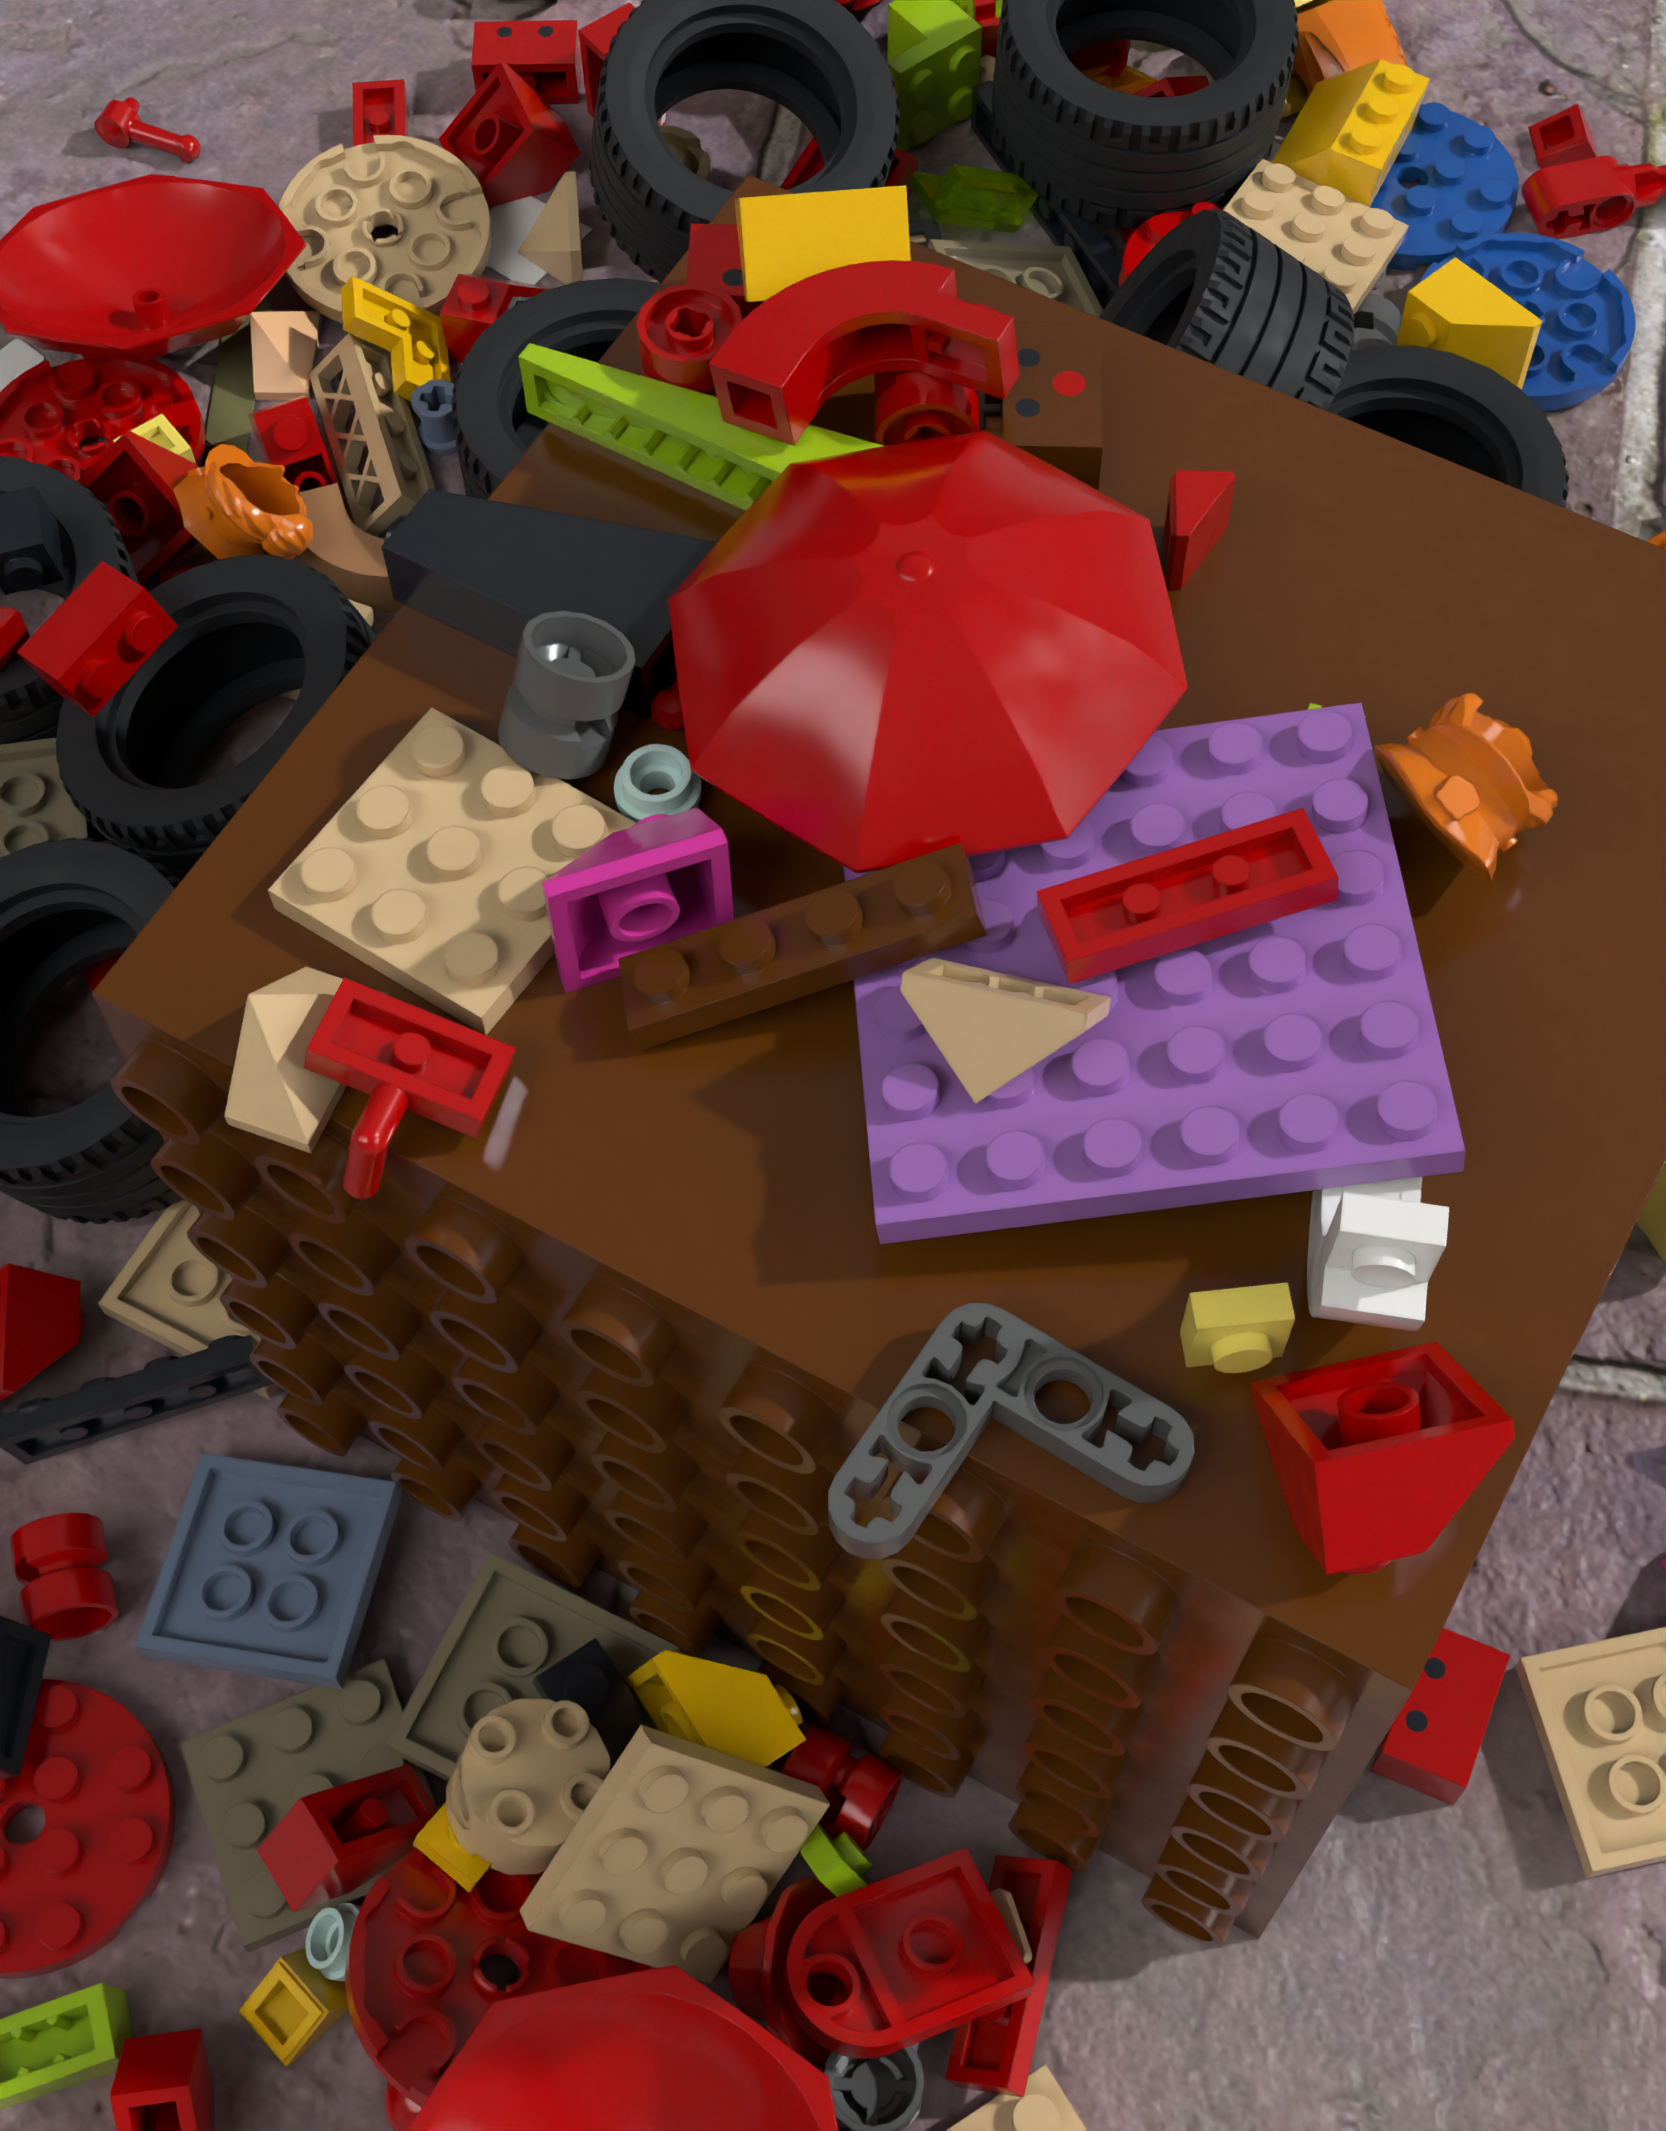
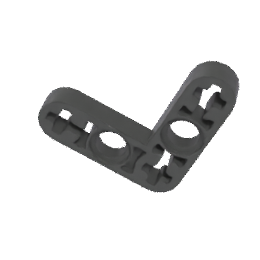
M968 1303L954 1309L941 1321L835 1475L828 1491L829 1527L836 1542L848 1553L860 1558L883 1559L898 1553L912 1539L992 1418L1122 1497L1138 1503H1158L1172 1497L1184 1485L1195 1453L1194 1435L1187 1421L1173 1408L1015 1315L989 1303ZM983 1336L994 1339L996 1341L995 1359L999 1364L988 1359H982L978 1362L965 1381L964 1396L951 1386L961 1367L963 1346L959 1341L975 1346L981 1341ZM936 1376L938 1380L932 1379L930 1377ZM1062 1380L1077 1384L1085 1391L1090 1401L1089 1412L1081 1420L1071 1424H1058L1046 1419L1039 1412L1034 1402L1036 1392L1043 1385L1052 1381ZM967 1400L970 1401V1402H976V1404H975V1405H970V1404L967 1402ZM932 1407L942 1411L951 1419L955 1433L952 1440L945 1447L935 1451H919L911 1448L902 1440L898 1431L901 1419L908 1412L917 1408ZM1112 1407L1119 1411L1114 1432L1118 1435L1107 1430L1103 1447L1098 1448L1090 1442L1100 1432L1106 1409ZM1150 1435L1161 1438L1166 1443L1163 1459L1170 1466L1154 1460L1145 1471L1133 1467L1129 1463L1133 1447L1128 1441L1142 1445L1148 1440ZM879 1453H883L903 1473L893 1487L890 1496V1514L895 1520L889 1522L885 1518L875 1517L865 1528L855 1523V1502L851 1498L857 1495L862 1499L870 1500L877 1494L888 1478V1460L876 1457ZM912 1477L924 1480V1482L922 1484H917L912 1479Z

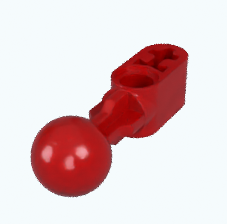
M1598 156L1542 168L1526 179L1522 186L1521 194L1538 234L1558 240L1618 227L1633 215L1636 208L1653 205L1659 197L1666 196V165L1656 167L1648 163L1629 166L1626 163L1619 164L1618 160L1612 156Z

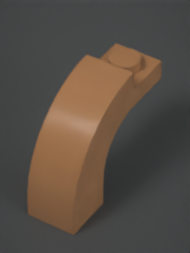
M337 483L299 492L298 495L306 505V517L313 522L314 537L307 549L301 555H298L301 563L308 564L315 568L317 572L327 575L347 599L372 607L373 611L397 613L403 604L395 601L393 598L381 548L385 539L364 532L350 520Z

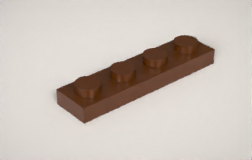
M961 843L619 958L629 1033L639 1047L644 1050L987 936L971 863Z

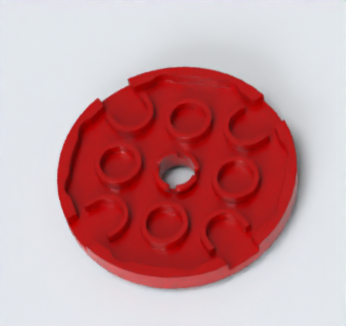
M82 355L83 359L66 362L51 367L49 360L16 377L0 392V456H11L42 464L65 474L66 477L77 481L114 444V439L163 414L191 447L195 464L198 467L201 464L205 448V428L193 393L187 383L176 372L155 359L134 363ZM98 436L105 438L106 443L100 441L95 445L83 446L81 450L79 449V444L83 440H92Z
M42 1679L20 1776L0 1779V1978H27L52 1973L90 1957L109 1944L119 1935L116 1931L131 1917L146 1895L150 1898L167 1865L172 1848L176 1818L175 1794L170 1771L161 1750L146 1728L126 1707L112 1697L79 1683ZM26 1805L41 1808L44 1811L45 1823L39 1836L25 1844L12 1843L6 1828H10L14 1817L22 1810H25Z
M413 1845L410 1853L394 1864L383 1876H379L360 1908L347 1951L345 1986L349 2013L355 2032L365 2052L392 2086L422 2108L493 2002L581 1982L650 1970L652 1966L529 1931L519 1910L545 1871L539 1874L508 1875L490 1868L469 1893ZM494 1954L507 1956L517 1965L520 1979L514 1984L506 1986L505 1990H499V1986L489 1982L484 1977L481 1968H478L482 1959Z

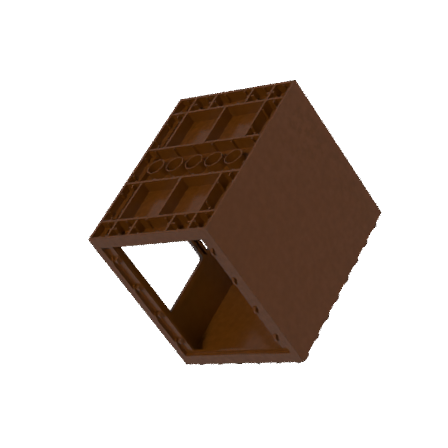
M747 175L709 224L737 225L735 200L738 198L795 193ZM910 241L911 261L936 264L954 269L957 296L960 300L972 304L987 305L997 312L1013 316L1014 321L1101 322L1103 453L1098 491L1150 520L1163 576L1164 519L1170 477L1175 475V470L1229 471L1235 474L1236 482L1229 521L1225 531L1181 590L1168 589V583H1165L1188 690L1157 730L1308 710L1310 703L1321 705L1324 708L1362 702L1466 1150L1463 1172L1422 1177L1420 1203L1449 1207L1446 1248L1428 1281L1425 1321L1417 1331H1406L1311 1316L1307 1299V1260L1313 1190L880 1244L875 1223L854 980L642 1050L628 1031L621 977L565 994L554 953L487 1034L489 1037L516 1047L511 1068L478 1138L476 1139L406 1110L389 1143L380 1188L374 1196L367 1199H357L350 1196L344 1189L343 1178L352 1132L371 1095L347 1086L312 1153L228 1125L225 1119V1110L248 994L304 967H309L342 979L346 977L475 1030L274 909L268 889L431 707L500 745L498 726L507 691L514 681L513 668L516 657L404 604L93 990L92 995L125 1060V1063L111 1079V1087L117 1097L135 1115L161 1133L165 1143L152 1158L151 1166L166 1185L197 1207L200 1215L187 1231V1237L204 1257L231 1276L232 1281L221 1294L220 1302L236 1320L261 1337L249 1358L252 1364L266 1378L287 1392L276 1412L291 1429L317 1447L342 1457L346 1456L359 1435L402 1458L391 1474L392 1480L407 1495L432 1512L453 1521H461L474 1500H477L519 1524L508 1543L519 1557L539 1572L561 1584L579 1588L593 1566L639 1591L629 1608V1613L648 1632L679 1647L678 1650L694 1656H701L713 1635L716 1634L762 1660L757 1673L767 1675L774 1687L781 1685L788 1691L800 1710L802 1720L826 1726L839 1704L889 1731L878 1753L883 1761L903 1771L904 1777L934 1794L954 1798L966 1776L971 1777L1019 1804L1008 1827L1029 1848L1047 1859L1058 1860L1070 1869L1080 1872L1088 1870L1098 1849L1152 1879L1141 1899L1142 1905L1150 1914L1171 1929L1194 1941L1220 1948L1224 1945L1233 1925L1258 1939L1261 1937L1413 1692L1666 1161V549ZM689 249L653 294L669 286L686 284ZM640 310L597 363L641 375L642 364L639 355L636 325ZM874 374L855 380L839 389L822 405L810 424L875 443L876 396L874 391ZM978 391L980 431H984L986 416L1000 417V404H985V393ZM550 422L487 499L719 542L725 533L746 512L741 508ZM1467 693H1474L1483 700L1476 710L1477 712L1492 719L1501 720L1511 727L1519 728L1529 738L1533 753L1531 759L1539 772L1540 778L1558 796V803L1553 809V816L1545 826L1524 829L1515 835L1518 841L1505 852L1500 849L1497 851L1496 869L1491 882L1482 879L1461 864L1424 826L1388 780L1375 753L1376 745L1388 743L1408 744L1409 742L1406 738L1420 726L1426 730L1430 725L1433 715L1448 700ZM620 707L619 711H617L618 723L608 757L603 767L588 777L560 780L622 814L615 801L614 781L618 770L633 751L646 745L664 744L678 749L688 759L689 755L685 728H682L680 731L671 732L660 728L654 722L652 716L646 720ZM701 778L702 796L698 808L722 828L728 842L734 919L845 882L843 865L769 822ZM657 788L646 794L659 795L667 793L669 790ZM1288 1282L1295 1321L1282 1357L1273 1358L1267 1365L1243 1373H1223L1216 1370L1214 1365L1186 1367L1180 1329L1190 1293ZM968 1303H989L1015 1315L1173 1408L1187 1421L1194 1435L1195 1453L1184 1485L1172 1497L1158 1503H1138L1122 1497L992 1418L912 1539L898 1553L883 1559L860 1558L848 1553L839 1545L829 1527L828 1491L835 1475L941 1321L951 1311ZM983 1336L981 1341L975 1346L959 1341L963 1346L961 1367L951 1386L964 1396L965 1381L978 1362L982 1359H988L999 1364L995 1359L996 1341L994 1339ZM1437 1341L1513 1419L1515 1439L1425 1553L1391 1560L1384 1568L1371 1573L1350 1574L1337 1572L1327 1575L1293 1528L1253 1402L1251 1382ZM936 1376L930 1377L932 1379L938 1380ZM1066 1380L1052 1381L1043 1385L1034 1397V1402L1039 1412L1046 1419L1058 1424H1071L1081 1420L1090 1410V1401L1085 1391L1077 1384ZM967 1400V1402H968L970 1405H975V1404H976V1402H970V1401ZM920 1407L908 1412L901 1419L898 1431L902 1440L911 1448L919 1451H935L945 1447L952 1440L955 1428L951 1419L942 1411L932 1407ZM1112 1407L1106 1409L1100 1432L1090 1442L1091 1444L1102 1448L1107 1430L1118 1435L1114 1432L1119 1411ZM1150 1435L1148 1440L1142 1445L1128 1441L1133 1447L1129 1462L1133 1467L1145 1471L1154 1460L1170 1466L1163 1459L1166 1443L1161 1438ZM879 1453L876 1456L888 1460L883 1453ZM889 1460L888 1478L877 1494L870 1500L862 1499L857 1495L851 1498L855 1502V1523L866 1528L875 1517L885 1518L889 1522L895 1520L890 1514V1496L893 1487L903 1473ZM912 1477V1479L917 1484H922L924 1482V1480Z

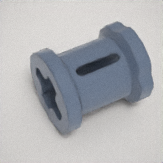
M442 379L430 380L424 385L418 386L412 394L411 403L413 411L421 419L418 436L422 447L432 454L449 455L457 452L451 404L454 384Z

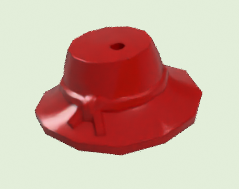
M802 1877L782 1891L772 1916L750 1924L738 1933L730 1951L728 1976L732 1997L740 2010L750 2017L766 2021L767 2028L775 2037L811 2064L819 2067L827 2062V2058L832 2051L822 2047L810 2038L794 2019L784 1994L783 1966L791 1940L803 1919L816 1907L836 1898V1896L820 1880L812 1877ZM816 1973L806 1980L809 1994L822 2005L837 2006L848 1999L845 1985L833 1974Z

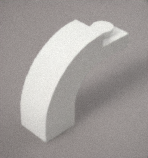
M1422 1177L1313 1190L1307 1260V1299L1309 1312L1312 1317L1406 1331H1417L1425 1321L1428 1281L1446 1248L1449 1207L1420 1203Z

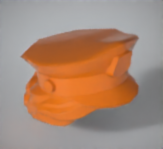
M219 444L214 447L207 456L205 466L187 470L188 475L173 489L181 510L184 528L219 560L236 556L264 555L266 552L273 556L292 560L307 549L314 537L313 522L306 517V505L298 495V486L292 485L283 477L285 467L283 465L253 462L246 452L236 446Z
M1467 693L1448 700L1433 715L1430 725L1426 730L1420 726L1406 738L1409 742L1408 744L1388 743L1376 745L1375 753L1388 780L1424 826L1461 864L1482 879L1491 882L1496 869L1497 851L1500 849L1505 852L1518 841L1515 836L1518 832L1524 829L1545 826L1553 816V809L1557 806L1558 796L1540 778L1539 772L1531 759L1533 753L1529 738L1519 728L1511 727L1501 720L1492 719L1477 712L1476 710L1483 700L1474 693Z

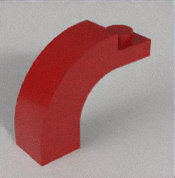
M899 260L850 264L812 275L784 288L750 312L736 326L709 363L724 422L795 446L818 410L834 393L847 384L872 374L888 371L919 372L1004 400L1020 376L1013 316L997 312L995 309L984 304H972L958 299L955 273L952 268L930 263Z

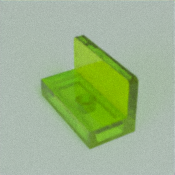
M952 164L945 176L914 172L908 181L936 222L1012 233L1016 232L1039 195L1015 173Z

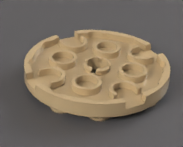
M374 135L375 142L344 149L341 143L319 154L307 163L288 185L279 203V208L306 243V247L285 272V275L297 294L317 312L343 324L341 288L352 276H355L439 316L458 274L482 275L492 246V223L488 205L482 193V187L475 175L460 159L438 145L413 137ZM387 224L398 229V236L393 234L388 238H377L376 242L371 235V232L376 227H382Z

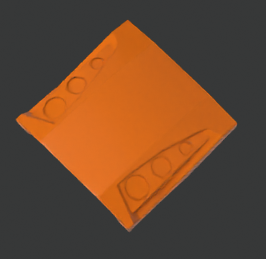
M1332 0L1298 14L1297 26L1299 27V36L1294 65L1296 72L1307 87L1308 97L1318 82L1379 59L1408 67L1397 34L1386 13L1383 0Z

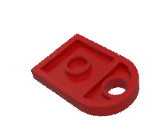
M967 1847L819 1905L803 1919L796 1929L783 1966L785 1998L794 2019L802 2030L816 2043L834 2053L862 2059L889 2055L1027 1998L1036 1985ZM816 1973L833 1974L845 1985L848 1999L837 2006L822 2005L809 1994L806 1980Z

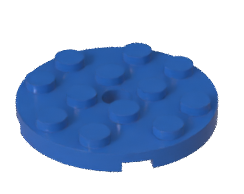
M1432 102L1420 105L1412 129L1370 208L1382 209L1391 214L1394 219L1409 225L1401 246L1386 268L1415 271L1417 263L1441 262L1455 253L1456 245L1467 240L1490 234L1505 233L1510 224L1519 189L1518 176L1512 158L1491 129L1481 126L1463 115L1450 111L1443 104ZM1417 178L1421 180L1420 185L1410 189L1401 185V183L1405 182L1415 183Z
M1498 233L1467 240L1456 245L1455 253L1442 260L1439 264L1434 261L1420 281L1422 282L1456 257L1542 320L1522 387V391L1541 411H1559L1562 408L1581 403L1604 390L1613 382L1623 368L1634 339V307L1628 292L1618 277L1610 269L1602 273L1595 266L1584 260V250L1548 236L1529 233Z

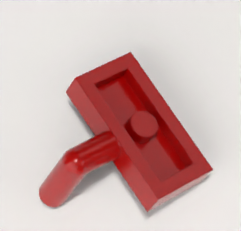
M344 977L306 1049L304 1068L371 1095L351 1135L343 1178V1186L346 1192L357 1199H367L378 1192L389 1143L406 1110L477 1139L511 1068L516 1047Z

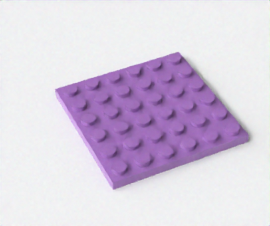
M1362 702L1155 731L1128 767L1068 839L968 857L974 875L987 936L854 979L875 1223L880 1244L1463 1172L1466 1150ZM1304 808L1339 877L1338 900L1070 985L1068 984L1040 918L1036 891ZM844 866L845 882L876 871L856 874ZM930 958H937L1111 997L1109 1014L1103 1020L975 1104L901 993L902 975L904 971Z

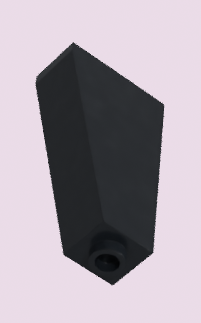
M428 489L408 515H402L393 522L381 548L395 601L514 657L517 656L522 633L529 620L543 613L556 611L584 613L607 622L624 634L633 646L636 659L621 708L648 720L651 716V703L657 693L663 689L668 690L677 680L668 599L718 542Z

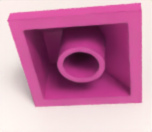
M698 807L673 815H652L638 821L630 828L613 832L542 882L559 976L565 994L621 977L619 958L734 920L728 842L722 828Z

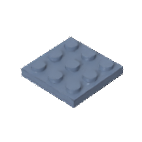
M202 1453L134 1647L143 1657L343 1689L401 1501L402 1491L394 1481Z

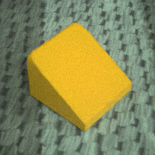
M305 1947L281 1956L240 2008L239 2013L285 2066H289L347 2012L349 2008L346 1986L342 1981L327 1979L322 1975L320 1969L312 1967L307 1959Z

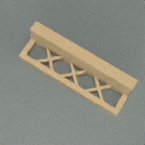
M348 333L309 373V378L354 524L364 532L378 537L399 515H408L428 489L436 490L407 399L393 393L391 352ZM343 369L338 391L334 393L330 381ZM351 405L355 406L356 413L350 434L346 433L345 426ZM367 446L369 454L363 474L360 475L358 465L363 448ZM380 487L384 502L371 513L370 509L376 489Z

